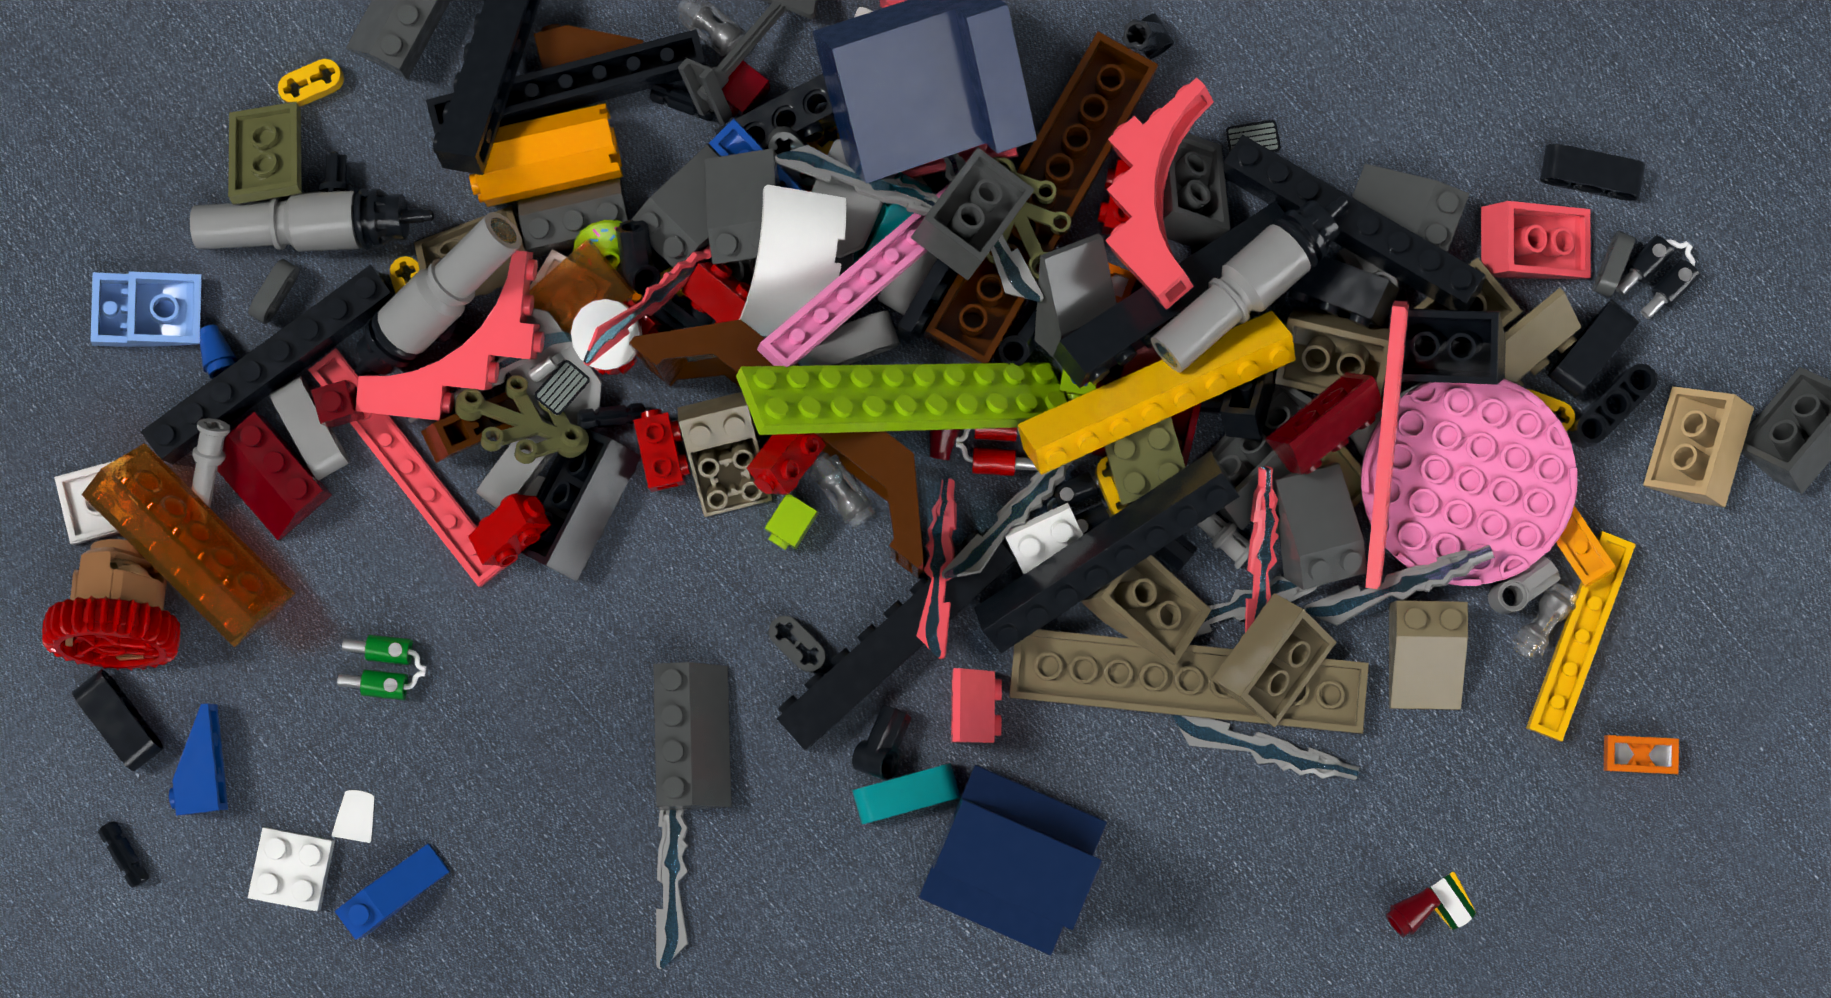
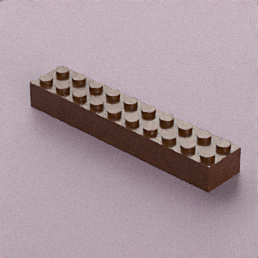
M1097 31L1036 137L1037 140L1034 141L1017 170V173L1038 181L1048 180L1054 183L1057 190L1056 198L1050 204H1042L1036 199V195L1032 193L1026 201L1027 203L1055 213L1065 212L1070 216L1072 222L1113 150L1108 138L1113 135L1119 125L1130 120L1152 82L1158 64ZM1044 187L1039 191L1043 197H1049L1053 193L1048 187ZM1058 218L1054 221V225L1062 229L1066 227L1067 222L1065 219ZM1028 219L1043 252L1056 250L1064 235H1056L1049 226ZM1014 225L1007 244L1011 251L1019 249L1028 266L1030 257ZM995 247L998 255L1000 256L1003 253L1002 249L1000 247ZM1008 254L1001 263L1011 285L1025 298L1005 293L996 264L989 262L985 257L969 280H966L960 274L956 276L925 330L926 339L969 363L992 362L1001 341L1008 334L1032 292V289L1023 281L1018 267L1013 263ZM1040 264L1036 267V271H1037L1038 273H1039Z

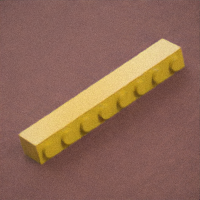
M1269 311L1230 329L1180 373L1173 370L1163 360H1160L1017 424L1023 449L1041 475L1295 361L1293 335L1275 313Z

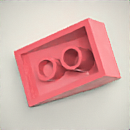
M1515 201L1482 206L1481 262L1494 277L1591 278L1590 209Z
M953 668L951 743H994L995 736H1001L1002 717L1001 715H995V700H1002V679H995V671Z

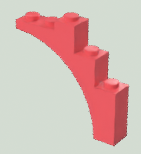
M1195 78L1190 84L1181 87L1175 97L1164 107L1155 110L1144 124L1134 116L1128 122L1119 125L1113 135L1108 138L1117 155L1130 169L1118 175L1112 185L1106 190L1116 205L1130 219L1126 223L1119 224L1105 241L1117 258L1166 310L1194 287L1176 261L1168 244L1163 214L1164 190L1168 172L1178 147L1194 122L1214 102L1208 89L1198 78Z
M517 250L511 256L508 276L496 305L482 326L462 346L441 360L412 372L391 376H358L355 411L439 421L446 418L447 414H451L453 411L454 393H450V386L479 390L492 389V383H497L499 377V363L495 362V356L537 359V353H542L545 336L544 332L539 331L540 324L527 323V316H532L534 308V296L529 295L530 282L535 281L538 268L537 260L533 259V252Z

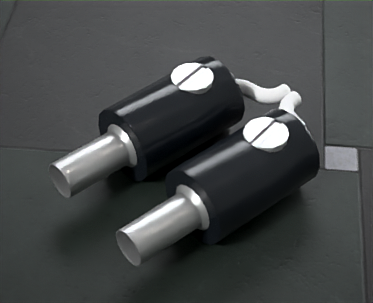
M1656 235L1626 265L1629 273L1616 287V291L1621 295H1625L1637 281L1646 283L1674 254L1675 251L1671 245L1680 249L1686 247L1685 255L1690 262L1681 259L1652 288V293L1655 297L1640 311L1645 318L1650 319L1663 305L1672 307L1700 278V273L1695 268V259L1690 253L1693 247L1687 241L1678 243L1675 240H1665Z
M1111 469L1102 472L1104 477L1110 476L1114 481ZM1087 471L1056 485L1052 495L1053 499L1049 501L1047 510H1052L1053 504L1059 507L1069 503L1070 507H1073L1098 496L1097 488L1100 486L1096 475L1091 477ZM1101 503L1074 516L1083 534H1086L1113 515L1109 508L1106 509L1104 504ZM1121 503L1116 504V507L1118 510L1124 509L1125 507L1130 505V503L1121 505Z

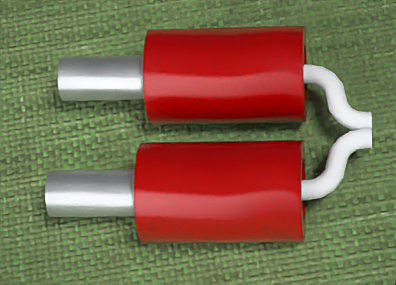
M1018 428L975 429L974 439L1016 441L1017 435H1020ZM964 429L963 435L957 437L956 447L962 449L963 457L966 461L973 463L972 474L1014 476L1016 469L1038 471L1030 458L1016 457V450L974 448L973 458L968 455L966 446L960 443L967 439L971 429Z

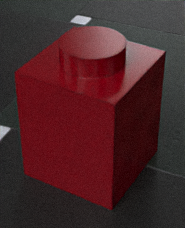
M744 61L728 77V83L722 88L733 114L731 118H735L736 115L740 117L755 109L771 90L769 80Z
M342 380L311 390L320 424L333 428L365 418L363 412L355 411L357 398L355 384Z

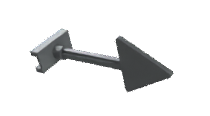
M763 0L771 3V5L717 67L710 68L686 58L678 69L698 113L705 116L710 109L714 110L719 123L725 125L733 116L722 91V88L729 81L728 77L785 11H791L806 18L814 19L816 17L818 0Z

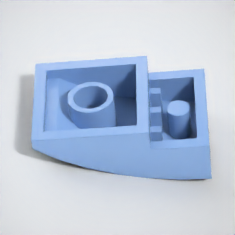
M129 271V274L93 272L92 346L155 347L200 344L201 274Z

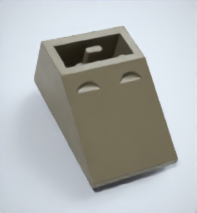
M742 392L677 407L678 422L704 517L772 501L771 494H766L759 490L754 483L755 479L747 470V466L758 454L760 447L753 419Z

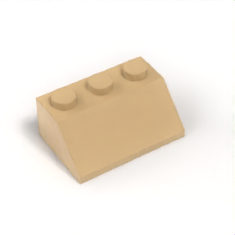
M1672 386L1643 486L1691 502L1726 507L1754 407L1735 394Z

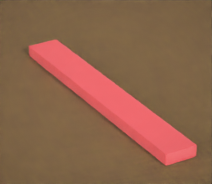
M1394 301L1391 312L1365 588L1378 589L1383 578L1409 304L1404 301Z
M336 348L308 369L321 387L342 380L351 382L356 385V388L358 387V375ZM363 412L364 419L350 422V424L476 585L481 588L506 567L482 565L468 537L477 528L476 524L390 415Z

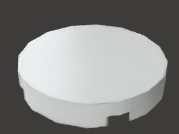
M602 299L592 301L581 308L573 320L571 330L573 348L579 358L586 362L598 346L606 339L612 337L635 312L607 330L591 350L588 351L595 329L629 309V307L623 302ZM639 321L628 328L630 333L589 366L610 370L619 368L632 361L636 354L629 345V342L634 336L642 335Z

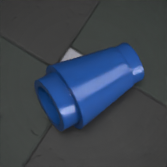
M207 325L200 329L203 371L208 373L209 377L213 379L237 362V358L217 325Z

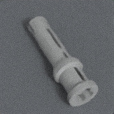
M211 418L198 421L199 439L197 447H194L192 451L196 466L185 519L191 523L193 517H195L194 525H206L209 522L217 468L225 460V452L222 450L225 436L230 432V425L226 422Z
M1214 513L1197 525L1213 539L1211 543L1215 549L1220 548L1235 561L1234 566L1237 569L1246 562L1249 556L1250 542L1236 530L1237 526L1234 523H1226Z

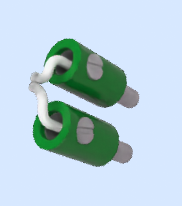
M370 634L366 641L343 640L342 651L365 653L366 661L409 665L412 656H414L415 665L421 671L417 672L413 676L412 682L408 684V674L365 669L362 676L339 674L338 686L360 688L361 696L405 700L407 690L416 685L419 677L425 676L426 666L420 664V656L413 650L412 639Z

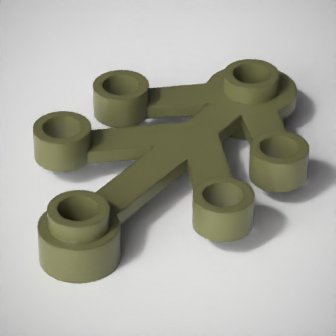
M1005 157L993 158L1034 188L1033 194L1036 195V199L1040 203L1050 204L1055 200L1057 190L1054 183L1048 180L1038 181L1017 173L1013 162ZM1044 187H1048L1053 193L1049 197H1043L1039 191ZM1025 202L1004 231L1003 236L1007 242L1015 225L1030 257L1028 267L1035 281L1039 282V273L1036 271V267L1040 264V255L1048 252H1043L1028 219L1049 226L1056 235H1065L1071 228V218L1065 212L1055 213ZM1062 218L1066 220L1067 225L1059 229L1055 227L1054 221ZM998 240L994 247L1002 249L1003 253L999 257L1001 262H1003L1007 253ZM988 253L986 256L987 260L995 264L993 256Z
M514 375L508 378L505 389L507 396L514 400L520 413L485 401L483 395L476 389H466L457 396L455 411L461 419L475 421L484 415L514 426L505 430H500L496 427L484 429L481 445L487 451H497L503 445L519 441L516 444L514 456L520 463L529 464L535 458L558 452L567 458H574L587 449L589 437L583 428L570 424L564 412L561 415H554L538 402L540 408L548 412L554 426L542 421L526 393L528 382L522 376ZM512 386H519L522 389H514ZM538 435L547 440L535 444L532 440L526 438ZM494 437L497 441H490L487 438ZM526 449L529 450L531 453L526 454L523 453L521 450Z

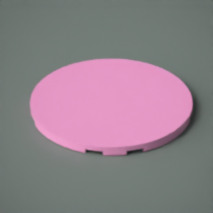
M1503 379L1497 385L1426 382L1403 395L1399 402L1386 549L1398 561L1410 568L1434 563L1437 561V557L1462 550L1474 551L1490 545L1495 558L1474 566L1467 576L1454 577L1448 583L1459 586H1479L1481 584L1506 580L1530 568L1546 552L1550 551L1568 524L1577 493V467L1572 444L1565 428L1551 409L1532 392L1506 379ZM1381 419L1375 426L1366 445L1361 468L1362 500L1370 524L1372 522ZM1469 559L1450 569L1444 570L1442 572L1436 573L1426 578L1432 580L1443 579L1450 570L1459 568L1461 565L1468 562Z

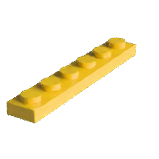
M1604 531L1599 532L1597 539L1616 566V570L1587 588L1580 582L1526 729L1556 741H1563L1636 545Z

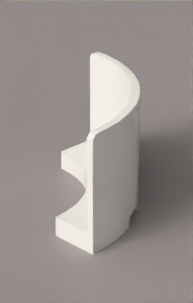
M766 185L764 187L757 259L750 290L739 320L741 319L761 336H769L839 277L841 263H835L838 241L845 240L846 198L774 185Z

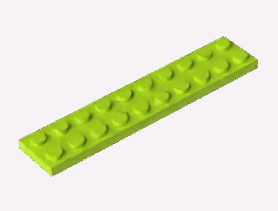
M1049 362L1024 363L1021 366H1017L1014 363L788 366L787 368L785 366H741L736 375L759 435L1018 428L1017 424L1068 402L1064 393L1059 391L1060 384Z

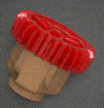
M106 539L94 542L90 546V550L81 555L79 570L74 569L70 599L55 603L45 613L42 628L43 646L50 653H54L56 657H63L65 661H75L77 665L87 664L90 668L93 666L103 667V669L115 668L117 670L119 668H127L132 671L133 668L145 670L147 666L156 668L158 665H165L171 662L178 653L181 630L180 622L177 618L171 615L168 610H164L168 577L167 568L160 561L153 559V550L144 544L122 539Z

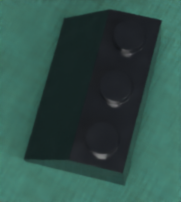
M1392 308L1390 309V323H1391V312H1392ZM1408 309L1402 381L1499 384L1505 378L1506 341L1500 311Z

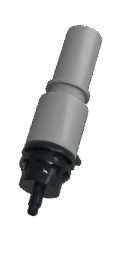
M331 152V155H326L325 182L318 186V191L291 195L288 200L277 197L235 205L232 203L194 205L190 212V232L193 244L198 250L274 246L277 250H283L286 248V245H291L298 252L361 249L362 247L370 249L372 245L384 247L392 240H405L409 232V223L432 221L434 213L432 210L408 209L403 194H387L381 189H371L368 191L366 188H361L355 196L353 187L346 183L347 155Z
M1340 196L1325 208L1317 202L1310 200L1299 209L1287 210L1282 214L1281 218L1273 220L1272 225L1264 229L1222 266L1221 278L1211 279L1208 282L1209 288L1151 337V343L1162 360L1173 370L1180 373L1237 323H1246L1249 320V313L1251 311L1262 312L1268 306L1273 307L1276 303L1281 307L1284 306L1288 289L1309 272L1311 268L1317 266L1318 261L1327 255L1329 244L1339 236L1340 231L1334 218L1348 205L1347 198Z
M490 212L443 258L435 259L428 268L419 270L367 322L365 334L357 342V352L361 361L355 368V373L358 376H364L372 370L382 375L391 374L397 367L410 365L434 341L444 343L450 338L464 344L478 328L457 321V319L464 312L465 305L469 304L475 297V291L522 245V237L516 226L507 217L496 212Z

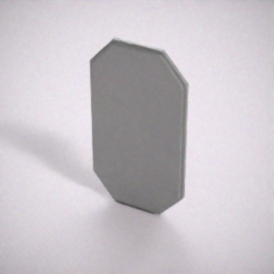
M837 139L833 142L828 156L848 166L845 161L841 141ZM824 162L822 169L863 181L860 177ZM893 174V175H890V176H887V177H884V178H886V179H894L895 176H896V174ZM832 177L830 183L817 178L811 192L846 198L845 240L838 241L836 257L842 258L863 249L884 202L858 194L855 186ZM879 180L869 183L876 191H889L890 189L889 186L884 185Z
M533 308L532 316H527V323L540 324V328L546 325L563 331L549 311ZM565 332L544 335L543 351L553 344L572 341ZM573 346L553 357L548 356L531 369L525 363L509 372L512 376L519 375L527 380L528 388L526 393L540 414L552 422L548 412L540 408L539 401L535 399L534 394L563 361L569 360L590 378L586 387L563 411L570 424L578 425L577 413L580 410L593 408L595 411V409L600 407L602 381L590 366L583 363L584 361L579 358ZM510 357L502 363L506 367L521 360V358Z

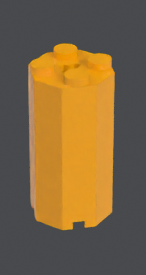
M606 103L499 127L484 174H469L473 194L478 196L480 203L484 202L487 207L623 177L618 143L614 127L609 125L608 119H611Z

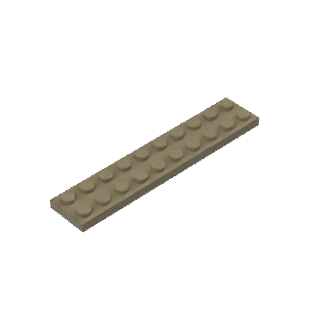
M1038 629L1014 645L1009 698L1268 724L1231 697L1212 680L1233 649L1189 645L1178 663L1171 665L1129 638ZM1324 659L1277 725L1363 734L1369 663Z

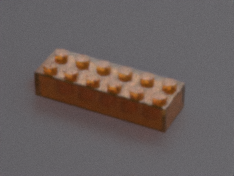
M145 443L101 468L81 494L234 648L274 619L295 595Z

